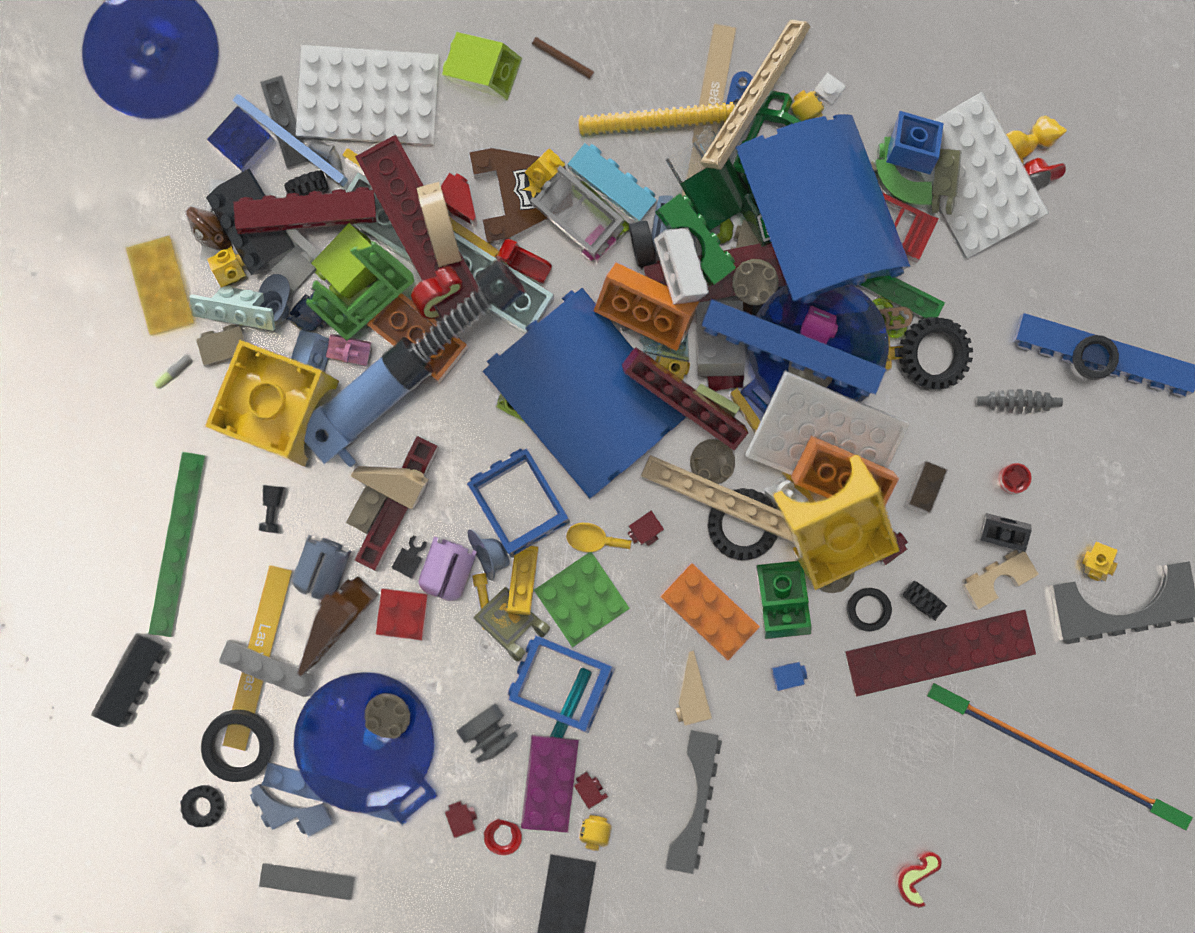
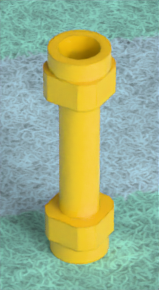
M486 573L472 575L474 587H477L481 609L489 602L486 589L488 584Z

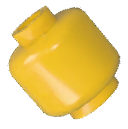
M802 90L793 97L795 101L791 104V110L797 119L805 121L823 116L824 105L814 91L806 93L805 90Z
M589 815V818L582 821L579 840L586 844V849L599 851V847H606L609 844L612 826L607 823L608 819Z

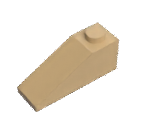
M358 466L350 476L410 509L417 504L429 480L417 470Z
M694 651L688 652L678 701L679 708L675 709L678 721H683L685 726L712 719Z

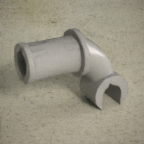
M312 138L308 148L324 158L326 162H329L332 167L344 175L335 145L329 146Z

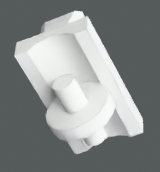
M783 477L779 478L774 485L764 489L765 494L776 505L773 494L782 491L785 496L793 501L809 503L808 499L794 488V484Z

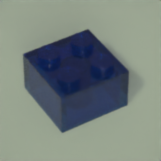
M239 106L206 139L213 148L240 172L250 169L274 142L273 137Z

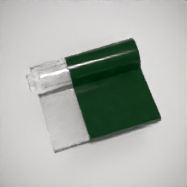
M707 129L696 135L697 141L665 160L685 195L691 200L695 212L707 222L705 227L710 231L730 217L751 206L755 201L730 158L727 159L722 169L708 168L701 164L700 161L716 138L715 132L709 133Z

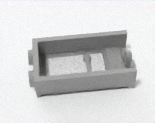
M562 166L558 167L556 175L550 182L547 181L543 185V190L537 197H533L530 200L534 208L539 210L591 254L593 258L597 253L601 256L609 246L607 243L612 236L616 238L624 229L622 226L624 219Z

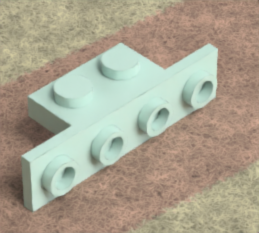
M224 286L212 298L190 295L189 297L192 314L195 317L275 330L272 309L259 307L264 302L263 293Z

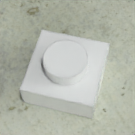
M827 72L814 92L832 106L846 86Z

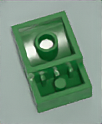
M799 561L757 565L765 639L811 634L812 625L805 572Z

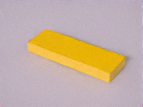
M530 546L514 555L507 613L530 616L538 546Z

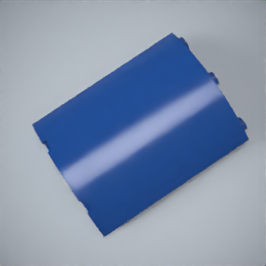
M848 114L835 115L832 120H827L826 116L794 123L776 129L778 133L766 139L761 135L736 147L793 301H802L804 304L816 300L817 295L850 283L855 286L864 283L869 278L880 276L898 277L904 274V269L911 267L854 118Z
M581 288L575 293L573 290L568 292L562 298L564 302L539 323L536 320L530 323L525 328L527 333L501 355L496 353L486 362L489 365L482 372L585 494L592 498L659 442L669 431L673 430L686 416L624 372L622 364L634 348L608 318L594 312L596 303Z

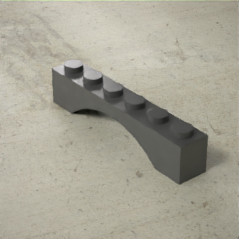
M690 730L686 753L696 775V804L685 829L669 844L665 869L693 874L694 869H699L701 856L697 855L698 846L703 847L705 833L701 832L702 824L707 823L709 809L705 808L707 800H711L714 787L710 786L711 777H716L718 764L714 763L715 754H720L722 740H718L719 735Z

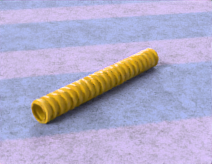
M724 102L723 105L716 103L715 106L708 104L706 107L702 104L701 107L694 105V108L687 106L684 109L683 106H680V109L673 107L672 110H669V108L662 110L659 108L658 111L651 109V112L647 110L640 112V110H637V113L630 111L629 114H626V112H622V114L616 112L615 115L608 113L607 116L605 114H601V116L594 114V117L587 115L586 118H583L582 115L579 118V132L581 136H585V134L591 136L592 133L599 135V132L603 134L610 132V134H613V131L620 133L621 130H624V132H628V130L634 132L635 129L642 131L643 128L645 130H649V128L656 130V127L663 129L665 126L668 129L670 126L677 128V125L685 127L687 124L689 127L692 124L699 126V123L706 125L709 122L710 125L713 122L720 124V121L726 122L735 105L733 102L727 105Z

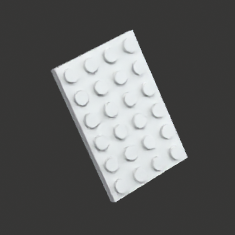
M301 45L296 137L381 143L396 134L401 144L434 146L439 54Z
M983 92L934 119V121L944 123L940 148L962 150L958 190L954 201L952 215L946 214L945 208L948 196L941 195L940 209L967 258H971L1049 214L1046 205ZM935 167L930 175L921 172L925 182H932V192Z
M785 371L745 455L750 459L792 475L812 435L888 468L910 424L898 417Z

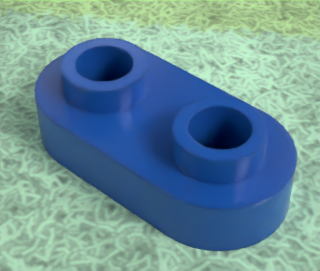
M740 71L732 77L726 105L740 100L753 79L751 74ZM740 79L746 80L747 84L745 86L739 85L738 81Z

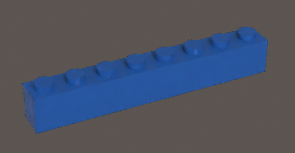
M713 299L710 300L701 326L705 327L704 332L717 337L718 333L727 336L726 341L739 345L740 341L749 344L747 349L760 354L764 350L770 353L769 358L782 362L783 359L792 362V367L802 371L807 367L814 370L812 375L824 380L827 376L835 379V384L845 388L848 385L857 387L856 392L869 397L870 393L877 394L886 372L884 367Z
M1023 313L1020 316L1013 342L1018 343L1017 347L1021 349H1038L1040 354L1053 357V355H1058L1062 357V361L1073 364V351L1077 344L1086 337L1096 334ZM1112 340L1119 352V363L1115 371L1110 374L1111 376L1120 377L1121 374L1129 377L1128 380L1134 383L1142 384V381L1150 383V387L1163 391L1164 388L1173 390L1172 394L1180 397H1186V395L1194 393L1195 364ZM1092 344L1085 348L1082 360L1088 369L1097 371L1098 368L1104 369L1107 366L1109 354L1106 348L1100 344Z

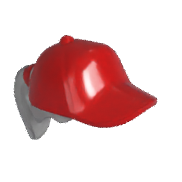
M1035 158L1024 164L1037 191L1044 186H1048L1052 180L1061 178L1066 172L1064 163L1049 166L1042 158Z

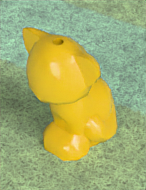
M1044 115L1038 118L1033 125L1032 134L1027 135L1022 131L1014 130L1006 135L1023 164V159L1031 154L1038 145L1047 148L1053 146L1058 138L1066 133L1067 129L1060 126L1055 119Z

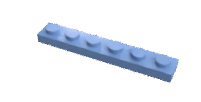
M270 762L267 764L262 785L395 823L397 822L403 801L399 798Z

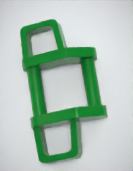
M770 91L755 115L756 118L746 140H743L741 144L757 137L764 120L781 123L785 126L801 122V120L788 114L792 104V98L788 93ZM773 99L784 100L781 110L770 109L768 106ZM737 153L733 166L737 172L745 173Z

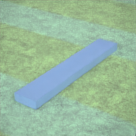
M240 94L234 97L232 101L344 187L348 182V178Z

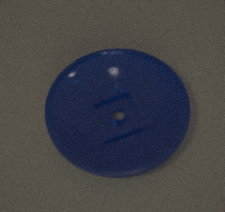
M106 0L92 15L86 27L82 42L83 67L93 90L112 109L137 119H164L190 108L210 87L219 62L218 36L209 15L196 0ZM146 44H153L155 51L151 55H145L143 47Z

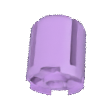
M434 536L418 580L419 586L429 595L435 597L438 595V597L447 601L457 600L463 593L477 551L473 550L472 554L468 553L469 549L464 548L462 545L445 539L442 540V543L437 542L438 538Z

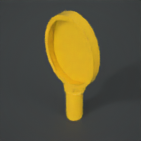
M582 522L574 524L566 533L568 544L581 552H596L604 546L631 548L632 540L613 538L612 536L607 537L603 529L592 523Z

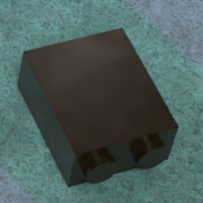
M928 461L920 464L903 508L923 516L930 514L948 469Z

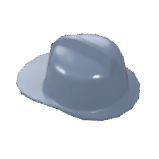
M273 274L268 276L260 286L259 292L263 293L264 302L259 307L272 309L275 326H277L287 318L290 311L289 303L287 302L290 285L285 276Z
M469 529L467 532L469 542L473 550L477 551L476 555L481 562L484 573L492 581L495 578L496 572L510 564L506 549L498 540L493 538L481 539L474 530Z

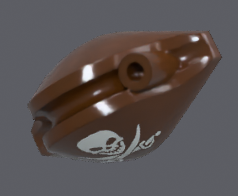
M191 206L186 210L192 235L199 244L218 251L226 250L230 247L233 248L230 238L215 213Z

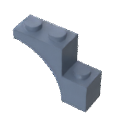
M258 784L250 789L252 792L250 798L255 807L259 806L263 812L261 819L267 828L271 827L274 830L297 817L299 821L296 824L302 835L306 833L310 837L335 823L324 802L306 808L291 807L274 799L268 794L262 784Z

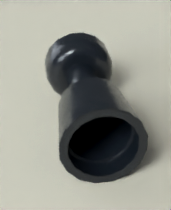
M262 485V505L267 506L265 522L259 524L258 531L279 533V525L274 523L276 507H281L285 487Z

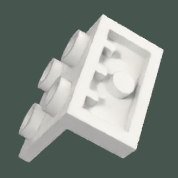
M296 229L286 230L295 248L270 269L274 274L285 276L289 281L290 289L293 291L316 269L311 262L320 254Z

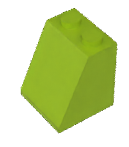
M456 32L455 38L450 45L448 58L443 64L442 75L453 83L508 101L522 57L502 42Z
M349 223L311 262L317 269L315 274L324 282L327 279L331 283L329 288L338 297L342 294L348 299L378 278L350 252V249L357 247L360 250L372 246L371 242L373 241Z

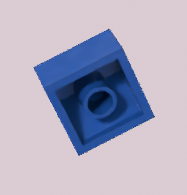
M899 111L889 142L886 162L930 175L939 159L944 123Z

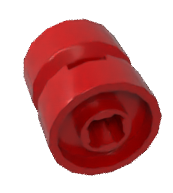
M1012 463L1002 468L997 476V484L1000 490L1009 495H1015L1027 490L1032 480L1029 469L1020 463Z

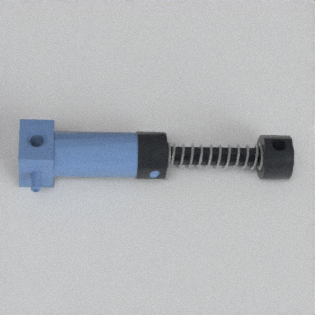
M496 259L475 277L479 285L478 292H472V297L465 298L464 304H458L457 310H451L450 316L445 315L443 322L438 321L436 328L431 327L430 333H424L423 339H417V344L411 342L406 337H402L393 347L383 353L381 358L340 393L312 413L304 441L323 464L339 455L348 467L353 466L356 461L345 448L358 438L357 435L433 373V368L429 362L431 361L430 357L433 354L437 355V351L440 348L444 350V345L447 342L451 344L450 340L453 337L458 338L457 334L460 331L465 332L464 328L467 325L472 327L471 322L474 319L478 321V316L481 313L485 315L484 311L488 307L492 309V304L505 311L526 293L520 280L504 262ZM498 280L503 282V290L497 286Z

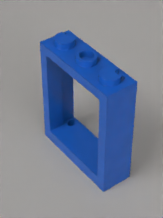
M520 448L510 454L511 458L504 462L499 460L490 466V470L485 473H477L467 483L510 557L570 523L568 516L527 448L524 450ZM527 462L557 515L509 542L479 489Z
M535 635L534 640L531 639L527 645L526 652L528 654L525 661H521L518 666L517 674L519 676L516 683L513 682L508 690L509 701L589 734L615 668ZM541 646L600 670L580 721L520 697Z

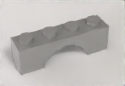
M228 639L218 660L221 664L304 698L314 677L313 674L308 672L300 677L297 674L298 668L274 660Z

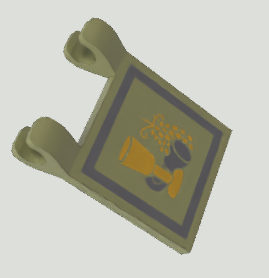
M504 587L473 618L507 650L513 660L518 662L522 659L525 651L514 642L531 626L540 637H544L550 627L532 612H530V616L507 613L510 590Z

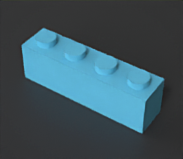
M584 143L568 163V169L635 222H641L655 206L657 199L654 197L656 194L646 186L641 188L636 184L638 180L630 173L624 174L619 170L620 166L611 158L606 160L600 155L602 152L595 145L591 144L588 146Z

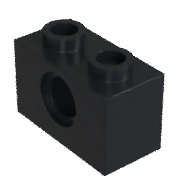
M986 513L980 541L1026 552L1032 527L1028 523Z

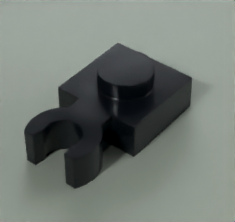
M414 535L409 540V550L402 548L391 567L411 579L423 558L417 555L425 550L427 542L424 541L421 547H415L414 541L416 536Z

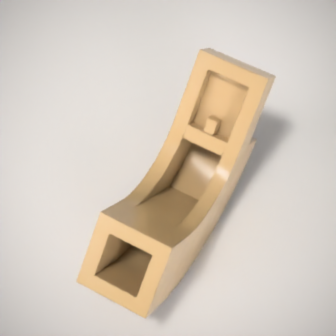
M436 182L417 188L438 266L461 261L440 183Z

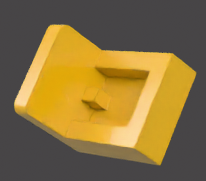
M549 148L525 173L541 188L557 173L558 167H563L565 164Z

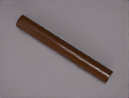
M538 37L534 38L533 46L588 79L592 78L593 70Z

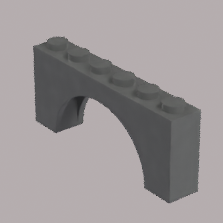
M1190 561L1162 566L1163 578L1156 596L1142 609L1127 615H1111L1093 608L1081 596L1076 581L1049 586L1059 641L1066 640V644L1080 642V637L1088 636L1089 640L1103 638L1102 634L1111 632L1112 636L1126 634L1125 629L1134 628L1135 632L1149 630L1148 625L1157 624V628L1171 626V621L1180 620V624L1194 622L1195 586Z

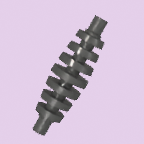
M1010 389L1007 391L1006 397L1004 390L998 391V396H995V391L989 392L987 396H977L976 405L987 406L991 411H994L995 406H997L998 412H1004V407L1006 406L1007 413H1013L1014 406H1016V414H1022L1023 406H1025V413L1028 414L1032 412V406H1034L1035 413L1041 412L1042 406L1044 412L1050 411L1052 407H1062L1063 398L1052 397L1048 392H1045L1044 397H1042L1041 391H1035L1033 397L1032 390H1026L1024 397L1023 389H1017L1016 397H1014V390Z

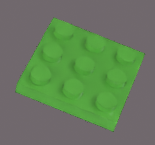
M592 552L587 553L534 589L572 648L630 609Z

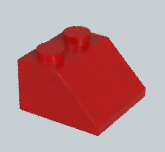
M449 173L441 185L446 208L449 212L475 228L477 226V219L470 187L467 183L468 180L458 173L455 176Z

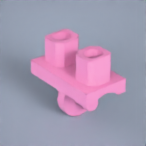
M330 334L326 357L346 363L350 362L367 366L371 342L354 338L346 341L340 335Z

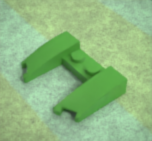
M371 242L372 246L360 250L357 247L350 249V252L379 279L348 306L317 280L312 285V289H315L312 299H307L306 304L346 341L415 282L413 273L376 242Z

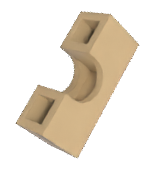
M1014 550L1005 555L1007 560L998 564L995 561L985 567V573L979 576L976 572L965 579L967 583L962 585L975 610H979L999 598L994 590V582L1000 575L1009 577L1015 587L1039 575L1026 552Z

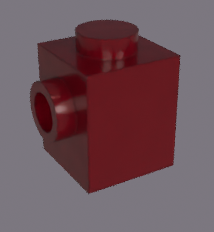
M651 510L628 526L630 531L627 534L634 544L639 542L641 546L646 544L648 547L659 539L657 535L664 531V528Z
M461 801L448 805L449 810L444 813L454 838L477 830L474 820L478 818L473 806L469 807L468 803L462 805Z

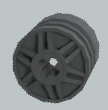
M496 703L456 731L464 744L472 740L476 741L477 744L470 750L471 754L481 748L483 754L475 759L478 764L497 756L508 748L518 736L515 731L507 737L503 733L511 727L510 723L502 727L498 726L497 723L504 715Z

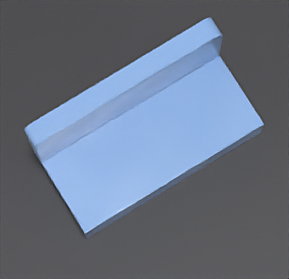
M301 330L291 359L324 371L328 360L326 353L329 338L317 333Z

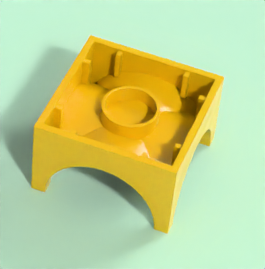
M239 340L205 427L223 436L250 444L305 467L308 458L304 452V439L310 417L322 396L327 391L336 389L339 380L322 370Z
M859 455L849 458L852 465V475L848 484L838 494L827 500L816 503H800L789 499L782 491L773 494L775 502L795 541L796 547L792 548L814 590L899 551L881 492Z

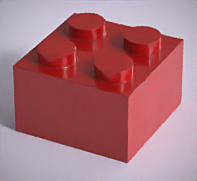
M381 588L375 635L423 641L429 594Z

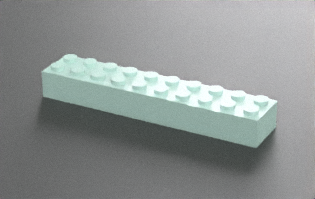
M357 173L346 192H353L356 188L367 187L369 190L373 189L367 178ZM375 195L377 222L352 225L412 263ZM454 232L458 250L475 279L496 258ZM509 267L524 286L526 293L505 311L500 310L494 304L491 305L492 309L488 307L486 310L521 332L527 333L525 328L534 320L540 321L554 299V294ZM498 280L497 286L503 290L504 284Z

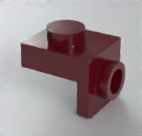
M744 375L707 376L708 387L715 392L744 388Z

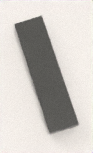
M282 75L261 81L260 84L271 119L303 143L301 137H296V118ZM277 136L287 170L309 163L306 157Z
M262 863L259 887L351 901L355 877Z

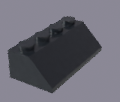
M247 169L218 185L206 199L249 273L255 275L273 268L295 248V245L286 230L248 234L237 233L234 202L244 197L260 200L263 196H266L251 170Z
M136 632L90 716L117 728H122L123 725L127 726L134 715L131 713L135 704L139 705L145 695L142 692L146 684L150 685L156 676L154 669L158 663L161 665L168 653L165 651L167 646L145 633Z

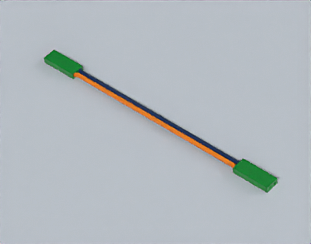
M935 683L932 684L927 694V697L962 715L968 714L1148 807L1149 812L1187 831L1193 819L1192 816L1157 798L1150 799L971 706L970 701Z

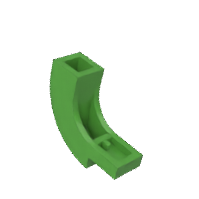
M884 137L882 143H879L878 146L879 157H883V160H875L874 162L877 168L875 175L880 187L887 195L914 208H930L932 205V182L910 181L898 172L894 164L887 163V153L891 137Z

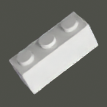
M689 228L665 230L657 236L654 241L673 304L697 302L708 294L707 283L701 271L700 260L697 258Z

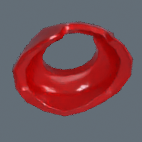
M497 819L486 827L484 842L491 852L506 856L518 850L522 843V833L516 824ZM500 825H506L511 828L512 840L505 846L497 844L494 840V833Z

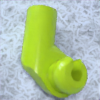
M730 218L720 224V233L717 234V237L721 244H725L733 237L734 224Z

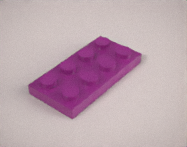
M531 736L521 820L522 829L568 833L578 739Z

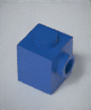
M800 662L771 668L776 691L805 685L804 680L808 679L805 665L801 666Z

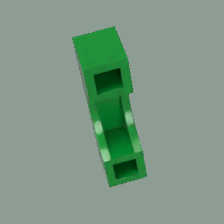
M679 193L656 210L655 213L668 230L689 228V231L698 239L702 252L700 259L701 271L705 281L709 286H712L736 268L734 266L735 260L729 252H724L720 247L721 241L717 235L710 233L705 227L707 222L700 214L697 215L694 212L691 200L686 195L682 196Z

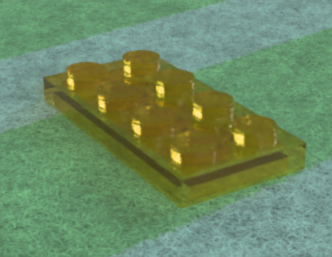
M167 235L125 247L149 336L195 324L171 236Z

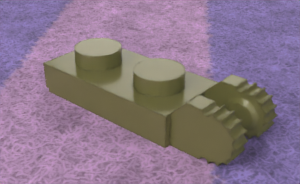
M940 148L939 159L935 165L932 213H938L941 195L948 196L945 208L946 214L952 215L954 201L955 197H957L962 150Z

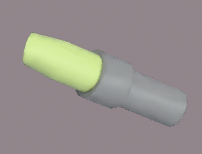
M186 354L177 363L171 365L155 382V387L161 388L172 378L178 376L180 371L192 362L191 358Z

